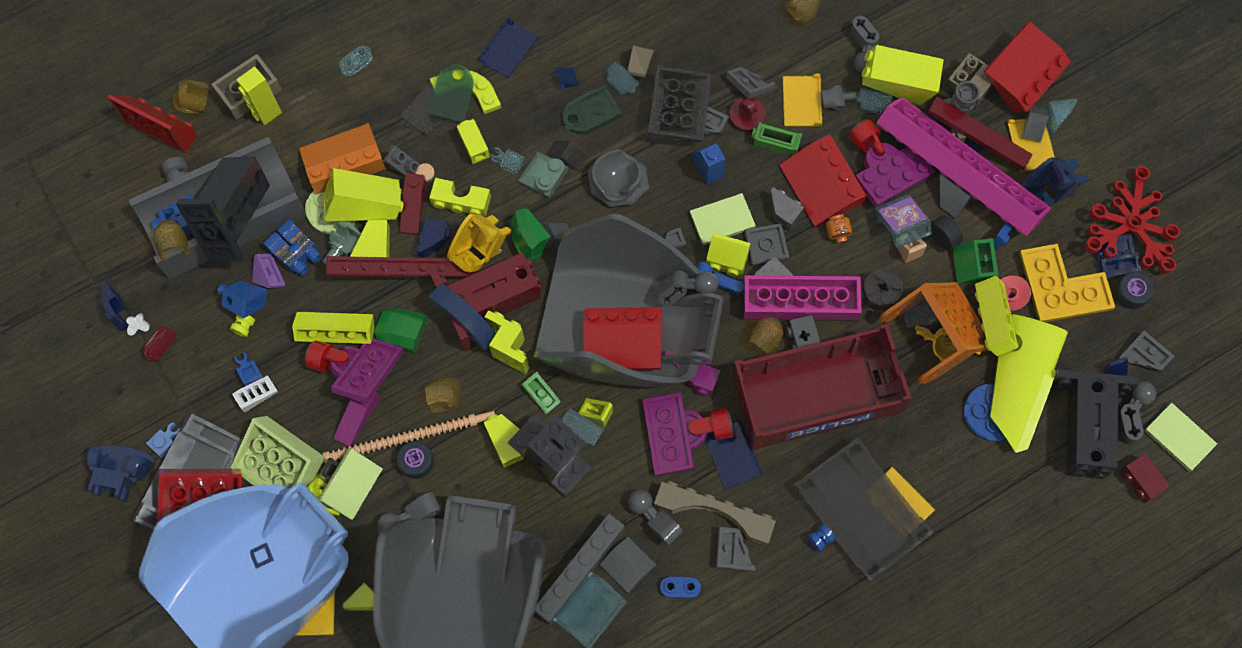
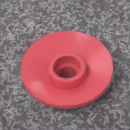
M1006 276L1000 279L1005 285L1010 311L1023 308L1031 296L1028 282L1019 276ZM1012 294L1016 295L1014 298H1009Z

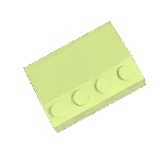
M268 416L252 419L230 469H241L242 477L254 486L275 484L291 489L299 483H304L308 487L317 475L325 457Z

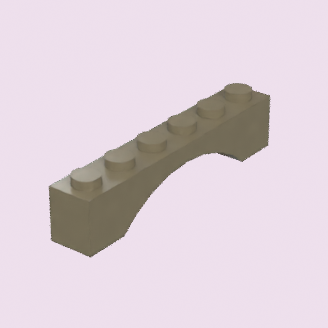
M671 481L661 483L654 502V508L670 514L687 510L715 512L733 522L743 532L748 541L765 547L768 546L776 522L772 520L773 517L770 515L761 514L760 516L753 513L752 509L734 507L735 504L725 500L723 502L717 501L714 496L704 494V496L696 494V490L687 487L685 489L679 488L678 484Z

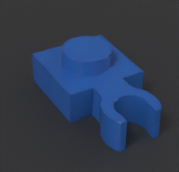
M1006 222L994 239L995 250L1001 244L1005 246L1011 237L1008 234L1013 228L1012 224Z
M243 352V360L239 361L236 356L234 359L237 365L240 366L236 370L244 385L247 386L263 378L254 360L249 362L248 356Z

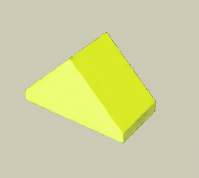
M586 398L577 415L605 428L613 413V405L610 402Z
M364 583L343 604V608L346 611L374 610V592Z

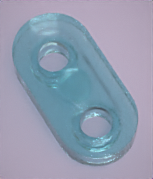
M359 46L340 60L339 67L341 72L346 76H351L371 62V50L367 46Z

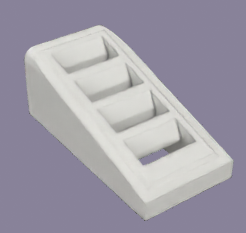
M266 376L237 390L232 395L245 413L278 391L270 378ZM265 383H266V385L268 386V388L270 389V390L267 391V392H266V390L264 389V387L262 386V385L265 384ZM259 387L263 394L259 395L256 389ZM253 392L255 398L252 399L249 393ZM246 396L248 401L244 402L242 397Z

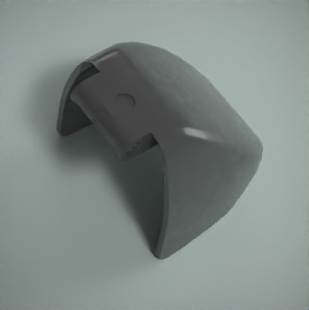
M608 214L575 226L562 235L533 358L569 374L614 385L659 387L686 382L696 375L699 365L712 363L724 299L717 294H699L695 289H687L686 294L670 306L660 305L657 301L659 284L675 271H683L688 274V278H696L700 271L670 242L655 232L623 215ZM662 307L664 330L661 370H630L595 353L583 351L585 308ZM667 350L675 354L665 355V352Z
M449 495L444 520L425 518L404 521L391 525L380 533L375 561L374 625L381 648L523 647L537 605L547 546L540 538L533 534L514 530L517 505Z

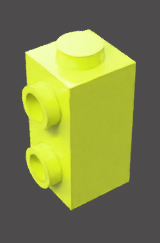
M474 119L461 122L457 126L458 133L472 163L475 164L489 158L488 148Z

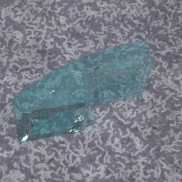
M929 304L914 306L904 313L908 329L915 328L916 325L922 327L940 322Z
M568 409L562 418V421L591 446L596 444L604 431L603 428L571 409Z

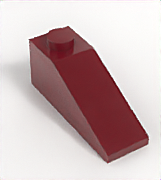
M406 173L403 187L400 233L419 235L427 188L425 175Z

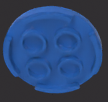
M984 384L974 389L966 399L963 411L965 422L969 429L981 439L992 442L1006 440L1003 433L990 418L994 384Z

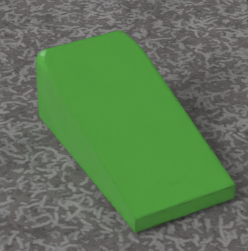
M537 372L521 384L545 414L561 402Z

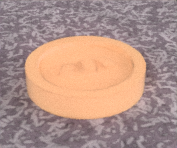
M421 164L416 174L425 175L426 182L433 179L435 172L431 165Z

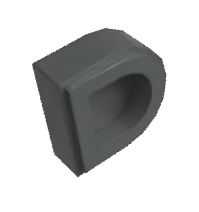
M681 228L671 230L666 234L665 240L670 242L676 249L686 247Z

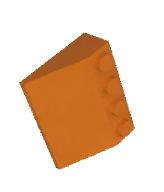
M369 123L299 148L315 194L325 191L333 168L369 175L386 169Z

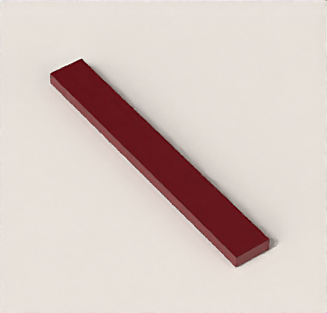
M326 256V277L432 278L430 274L438 271L440 277L444 275L445 278L464 279L480 272V270L465 272L447 258Z

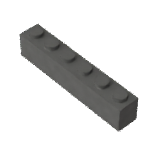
M608 514L536 605L535 613L549 625L554 622L623 534L625 526Z

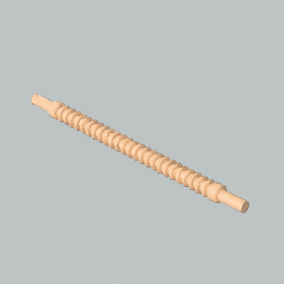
M490 411L479 415L470 414L467 418L463 416V419L457 418L456 421L452 419V422L448 420L447 423L441 422V425L436 423V426L430 425L429 428L425 426V429L420 427L418 431L414 429V432L409 430V433L403 432L402 435L398 433V436L393 434L391 438L387 436L386 439L382 437L381 440L376 439L375 442L371 440L370 443L365 442L364 445L362 443L359 446L355 444L351 449L364 455V452L370 453V450L375 452V449H378L380 451L382 447L386 449V446L391 448L392 445L397 446L398 443L402 445L403 442L408 443L409 440L411 442L413 439L418 441L419 438L424 439L425 436L429 438L430 435L435 436L436 433L440 435L441 432L445 434L447 430L451 432L452 429L456 431L457 428L462 429L463 426L466 428L468 425L471 427L476 426L479 422L487 421L486 419L495 415V412ZM343 447V450L338 449L337 452L332 450V453L329 451L323 452L322 455L325 458L322 463L330 464L332 460L337 462V459L342 460L348 449Z

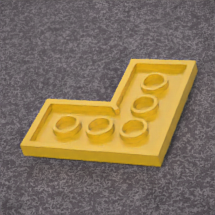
M1058 244L1025 249L1019 252L1039 321L1050 322L1115 309L1105 272L1068 279Z

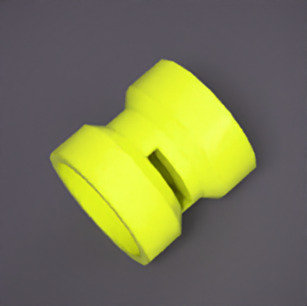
M236 315V321L232 323L230 330L246 338L249 334V328L253 326L255 319L251 316L242 318Z

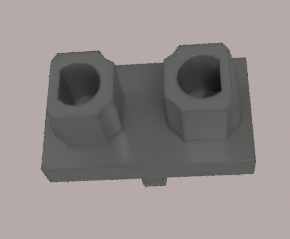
M391 145L388 155L383 160L392 170H396L404 177L406 173H416L419 168L418 162L395 145Z

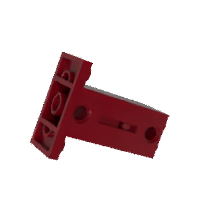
M523 253L450 285L447 284L444 275L439 276L438 271L430 274L435 288L441 283L465 300L484 320L488 310L504 315L541 298V282L538 275L533 272V266L529 257L525 258ZM448 314L465 352L472 349L470 344L473 341L470 338L471 335Z

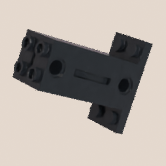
M256 157L222 158L197 199H179L176 203L208 262H241L244 258V254L237 241L270 187Z
M1061 369L1056 371L1051 388H1055V391L1059 392L1068 390L1066 473H1073L1075 477L1093 475L1095 479H1104L1117 468L1118 397L1127 396L1138 385V377Z
M534 414L507 442L564 497L592 468L578 455L586 443L556 415L546 425Z

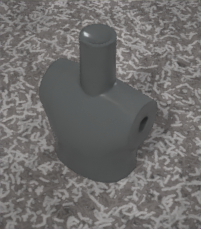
M840 85L821 90L823 109L843 110L845 108V101L856 99V93H843Z

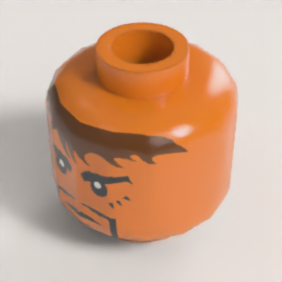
M843 214L829 217V221L826 222L829 239L836 240V243L848 241L847 237L852 235L849 218L844 217Z

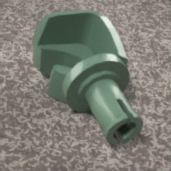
M341 221L338 224L337 233L333 230L331 231L330 242L328 243L331 250L326 256H347L353 252L361 236L358 228L353 223ZM326 257L322 260V262H323L325 265H326Z

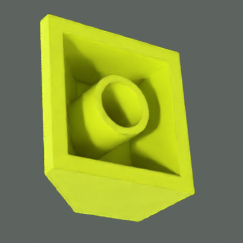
M713 233L706 263L713 268L714 272L722 271L731 277H742L748 259L750 243Z

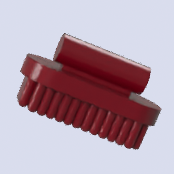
M159 327L144 346V357L150 361H159L167 348L176 339V334L168 327Z

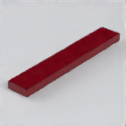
M939 97L935 98L927 112L1022 171L1027 167L1033 155Z

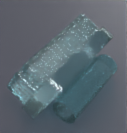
M614 62L607 69V72L610 74L607 77V81L621 95H624L627 91L629 93L635 91L639 83L627 73L623 66Z
M861 88L859 95L856 97V101L861 103L860 109L878 114H883L884 109L891 104L892 96L889 94L878 93L865 88Z

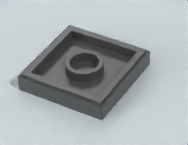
M782 223L744 231L746 242L750 243L749 255L752 267L764 265L774 256L780 262L789 260L790 257Z

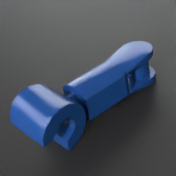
M698 262L696 268L700 273L706 271L713 273V268L709 264ZM716 271L714 272L718 279V288L734 295L742 294L744 289L743 282Z

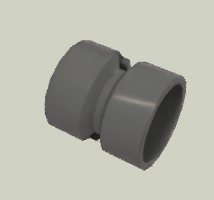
M970 81L961 82L955 89L951 105L965 114L972 112L980 95L979 87Z
M173 157L162 163V169L165 177H167V182L189 173L188 166L183 157Z

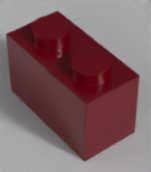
M1146 453L1121 470L1125 481L1131 483L1137 497L1145 503L1170 487Z

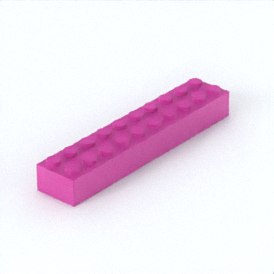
M901 97L889 104L877 121L885 132H890L894 135L898 142L907 145L913 153L923 157L926 163L935 166L942 175L955 181L958 187L964 188L970 193L971 197L980 200L987 209L1000 215L1003 221L1012 224L1019 233L1028 236L1050 211L1051 207L905 98Z

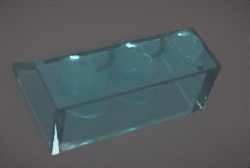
M590 572L553 621L584 647L591 648L627 601L604 579Z

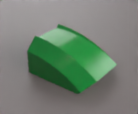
M529 209L516 210L510 223L512 239L519 254L523 253L525 258L529 257L532 263L541 258L542 252L551 236Z
M389 308L382 311L374 332L377 340L403 347V351L416 354L419 341L429 319L427 315L414 311Z

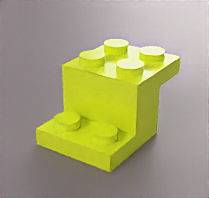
M488 310L485 320L496 333L489 345L492 356L526 375L529 370L526 354L519 350L525 341L521 325L513 320L509 322L499 312L495 311L493 313Z

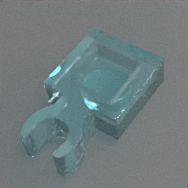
M495 147L494 150L499 155L494 156L491 154V159L493 161H500L501 168L517 174L525 161V157L509 149L506 153H503L500 148Z

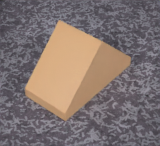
M910 230L893 237V241L905 263L923 256L927 247L926 243Z

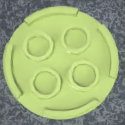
M313 191L305 204V212L310 224L322 233L330 234L332 230L337 233L338 224L341 221L324 220V192L315 194ZM348 221L354 225L357 223V221Z

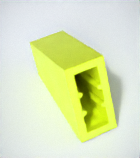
M368 220L350 257H389L390 226L388 221Z
M502 414L488 417L484 425L503 467L505 468L523 460L521 455L507 443L520 429Z

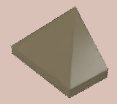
M633 46L627 74L645 78L654 50Z

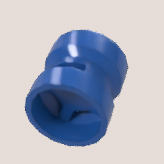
M825 524L820 525L816 532H811L807 536L811 544L819 552L825 548L827 543H832L836 539L832 531Z

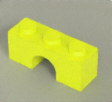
M435 178L430 194L431 204L435 208H447L456 213L466 212L486 217L491 199L489 189L471 186L470 192L466 196L457 197L454 195L455 186L453 181Z

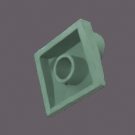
M536 152L518 179V183L550 199L567 173L568 167L560 159H552Z

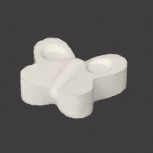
M137 314L136 317L129 316L126 319L127 324H129L127 328L129 335H134L139 329L142 331L149 330L150 325L143 319V314Z

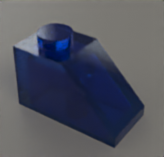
M425 217L417 249L419 258H426L446 245V241L450 239L452 232L448 221Z

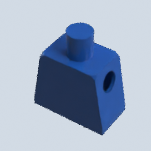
M237 281L230 286L221 284L218 288V294L223 296V307L245 318L265 307L267 289L243 281Z

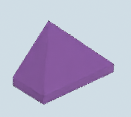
M256 254L254 256L252 283L267 288L284 287L286 284L272 254Z

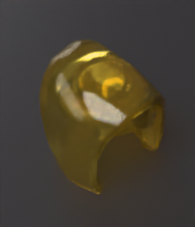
M789 0L785 9L799 22L807 24L816 17L821 0Z
M181 80L174 92V107L184 113L204 112L207 102L208 84L193 80Z
M163 220L157 224L154 231V242L160 258L166 262L167 258L164 250L172 247L184 248L185 256H189L190 246L182 228L172 220Z
M774 317L763 318L753 327L747 340L761 348L766 355L774 354L784 336L782 324Z
M443 377L425 385L427 405H430L432 414L458 409L461 384L457 379Z

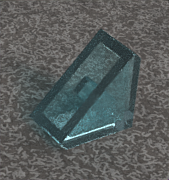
M1077 99L1050 101L1046 109H1048V125L1052 135L1055 134L1078 103Z

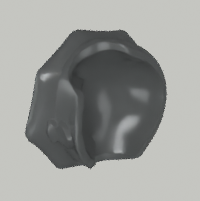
M620 149L604 153L596 159L588 170L591 194L609 207L632 205L649 189L646 166Z

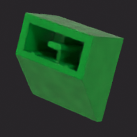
M993 238L973 240L952 249L958 285L979 283L993 276L998 277Z

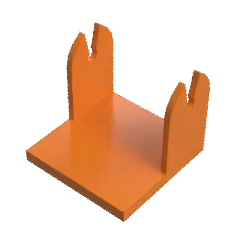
M957 282L925 283L879 317V323L883 321L886 323L890 322L926 299L956 347L957 352L923 374L916 381L917 386L921 383L924 385L935 380L976 352L989 351L984 342L986 335L981 327L982 322Z

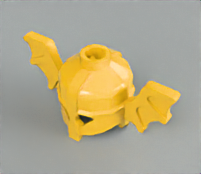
M916 325V334L922 335L924 340L933 341L934 354L940 358V361H944L957 352L949 336L946 337L948 334L944 328H940L934 335L929 329Z

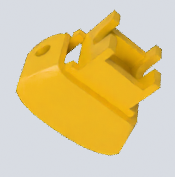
M470 213L459 227L449 248L447 259L454 262L465 272H476L481 269L484 262H489L490 258L501 253L502 250L500 248L506 236L512 230L508 227L497 228L495 225L499 220L493 215L485 218L483 215ZM473 246L479 252H481L485 256V258L480 260L477 256L470 252L469 249H471Z

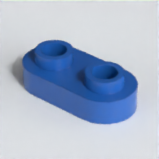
M667 577L661 582L660 590L667 598L693 599L699 595L701 585L693 577ZM670 583L673 584L674 589L668 590L667 585ZM693 584L694 590L689 591L687 585Z

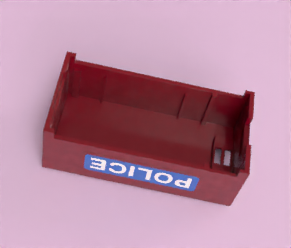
M888 324L882 325L878 329L743 361L741 359L734 361L732 380L752 450L903 413L911 400V395L904 373H901L895 354L896 348ZM881 369H886L889 383L884 382ZM873 371H878L881 385L876 384Z

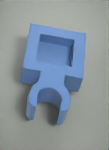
M174 422L169 424L165 433L160 429L146 443L161 458L168 452L173 443L172 439L176 437L179 431L178 429L176 432H172V429L176 426Z

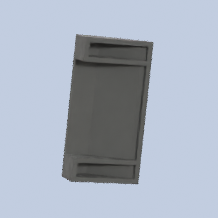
M192 413L187 414L159 469H230L243 439ZM158 471L131 520L154 531L157 525Z

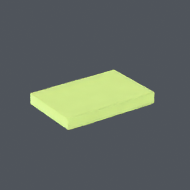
M742 193L690 211L702 246L711 243L713 233L731 237L756 227Z
M1173 403L1144 430L1189 472L1217 445L1210 436Z
M349 448L318 500L353 520L383 468Z

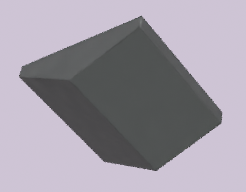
M627 537L609 553L600 566L629 593L656 564Z

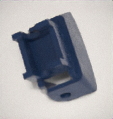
M1051 157L1039 165L1023 181L1021 186L1037 198H1041L1050 207L1053 203L1056 204L1062 199L1075 195V191L1090 179L1086 174L1077 176L1074 173V170L1080 167L1076 158L1065 162L1062 158ZM1048 183L1056 196L1055 199L1050 198L1043 185Z
M124 446L89 447L86 454L87 466L90 468V471H93L88 491L94 492L93 494L96 496H101L102 490L115 492L114 495L116 497H120V500L127 502L132 483L136 484L137 481H142L154 467L155 460L143 451Z

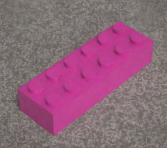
M745 275L744 319L792 320L812 315L814 320H859L862 313L861 279L857 276Z

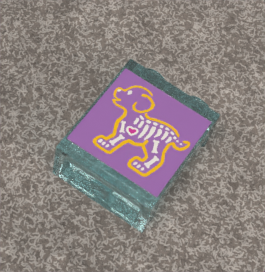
M909 194L875 208L876 221L878 223L883 222L893 235V242L897 248L931 235L930 219Z

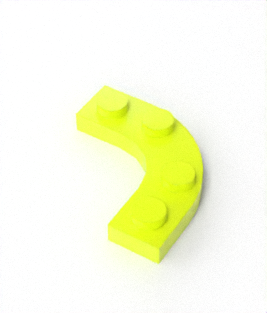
M454 70L430 79L437 97L456 90H467L478 99L484 114L501 108L492 85L487 79L475 72Z

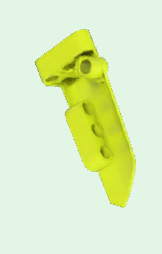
M1011 314L1018 348L998 356L990 418L1003 433L1014 452L1017 453L1027 450L1055 378L1056 371L1054 369L1068 332L1039 320Z

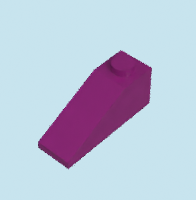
M667 350L665 352V355L675 354ZM699 365L696 375L686 382L693 390H696L698 395L703 397L709 395L712 397L721 370L707 365Z
M377 392L374 393L368 403L354 399L350 400L333 439L347 447H352L381 400Z

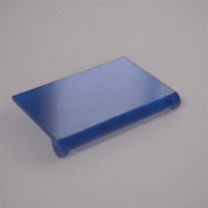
M508 17L477 59L509 78L538 36L517 25Z
M741 421L733 423L735 435L732 438L716 440L714 432L707 434L705 439L725 489L763 475Z

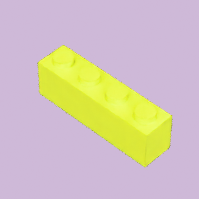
M255 66L236 79L239 84L238 90L243 95L242 98L247 103V107L257 122L260 120L266 125L282 113L266 79Z
M993 276L975 284L977 291L975 292V297L980 306L978 312L983 320L981 327L986 335V340L984 341L986 348L989 351L991 350L996 356L1017 349L1018 344L1004 283L997 276Z
M297 312L292 326L294 340L304 342L317 340L332 343L371 344L375 330L373 314Z

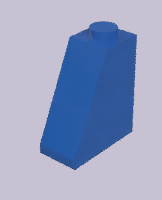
M717 143L704 146L690 153L707 185L724 177L725 157Z

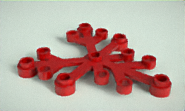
M1139 166L1133 172V179L1135 181L1133 196L1123 181H1117L1113 185L1114 192L1121 193L1132 208L1131 212L1125 206L1121 197H1115L1110 205L1113 209L1119 210L1123 216L1107 212L1106 207L1102 204H1096L1090 210V217L1094 221L1104 219L1123 225L1115 230H1109L1097 224H1092L1088 228V234L1091 237L1085 243V250L1088 253L1095 254L1102 248V245L1108 242L1103 254L1106 258L1111 259L1117 254V237L1127 231L1135 232L1145 244V253L1140 261V265L1145 269L1150 268L1154 263V256L1159 263V271L1163 274H1169L1176 268V262L1170 258L1174 253V247L1170 244L1164 245L1153 242L1145 231L1162 235L1167 241H1173L1180 235V229L1174 224H1169L1163 228L1145 223L1147 220H1154L1160 215V210L1157 207H1151L1146 213L1139 215L1140 209L1151 203L1156 204L1162 199V194L1159 191H1153L1148 197L1141 200L1143 183L1149 178L1150 171L1145 166Z

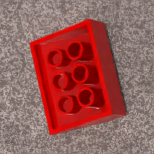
M1029 21L983 72L1013 113L1028 112L1071 61L1060 46Z
M110 94L107 97L124 122L186 153L197 137L194 127L186 121L184 123L180 122L176 116L163 113V110L157 106H149L141 98L137 100L131 96Z
M830 134L814 141L779 165L814 228L829 221V217L844 214L864 204L866 194Z
M662 307L585 308L583 351L595 353L630 370H661L664 330Z
M159 469L157 524L165 517L204 498L242 488L241 469Z

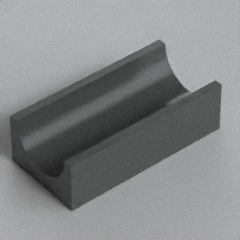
M269 137L224 156L256 157L270 184V187L237 241L239 247L279 229L289 219L295 222L306 217L303 205ZM222 158L129 199L131 207L139 217L156 253V256H154L156 264L169 279L204 264L208 260L193 234H190L184 240H179L180 243L176 245L172 241L162 245L156 236L157 232L152 226L151 221L159 217V210H165L179 199H183L190 194L197 199Z

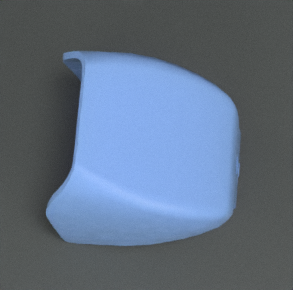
M299 483L291 489L272 484L221 492L197 501L165 517L156 525L141 564L139 579L148 592L165 608L198 648H282L306 626L338 587L348 565V553L342 546L348 532L304 483ZM267 542L274 561L256 569L250 556V550ZM265 548L254 553L258 563L268 559Z

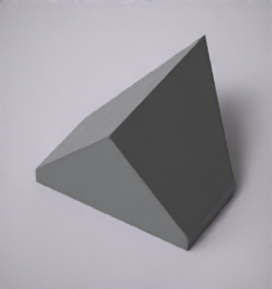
M940 175V209L955 219L973 197L964 188L958 187L951 178Z

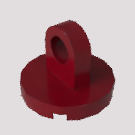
M742 97L731 105L729 118L734 128L739 131L753 132L754 128H758L759 122L761 124L764 123L766 111L763 104L756 98L748 99L747 97Z

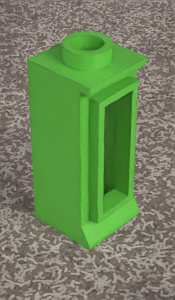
M759 122L758 128H754L751 138L754 139L753 146L793 156L798 151L802 133L786 131ZM763 134H766V135H769V136H773V137H777V138H780V139L788 140V141H791V144H790V143H787V142L779 141V140H776V139H772V138H769V137H765V136H762V135H763Z

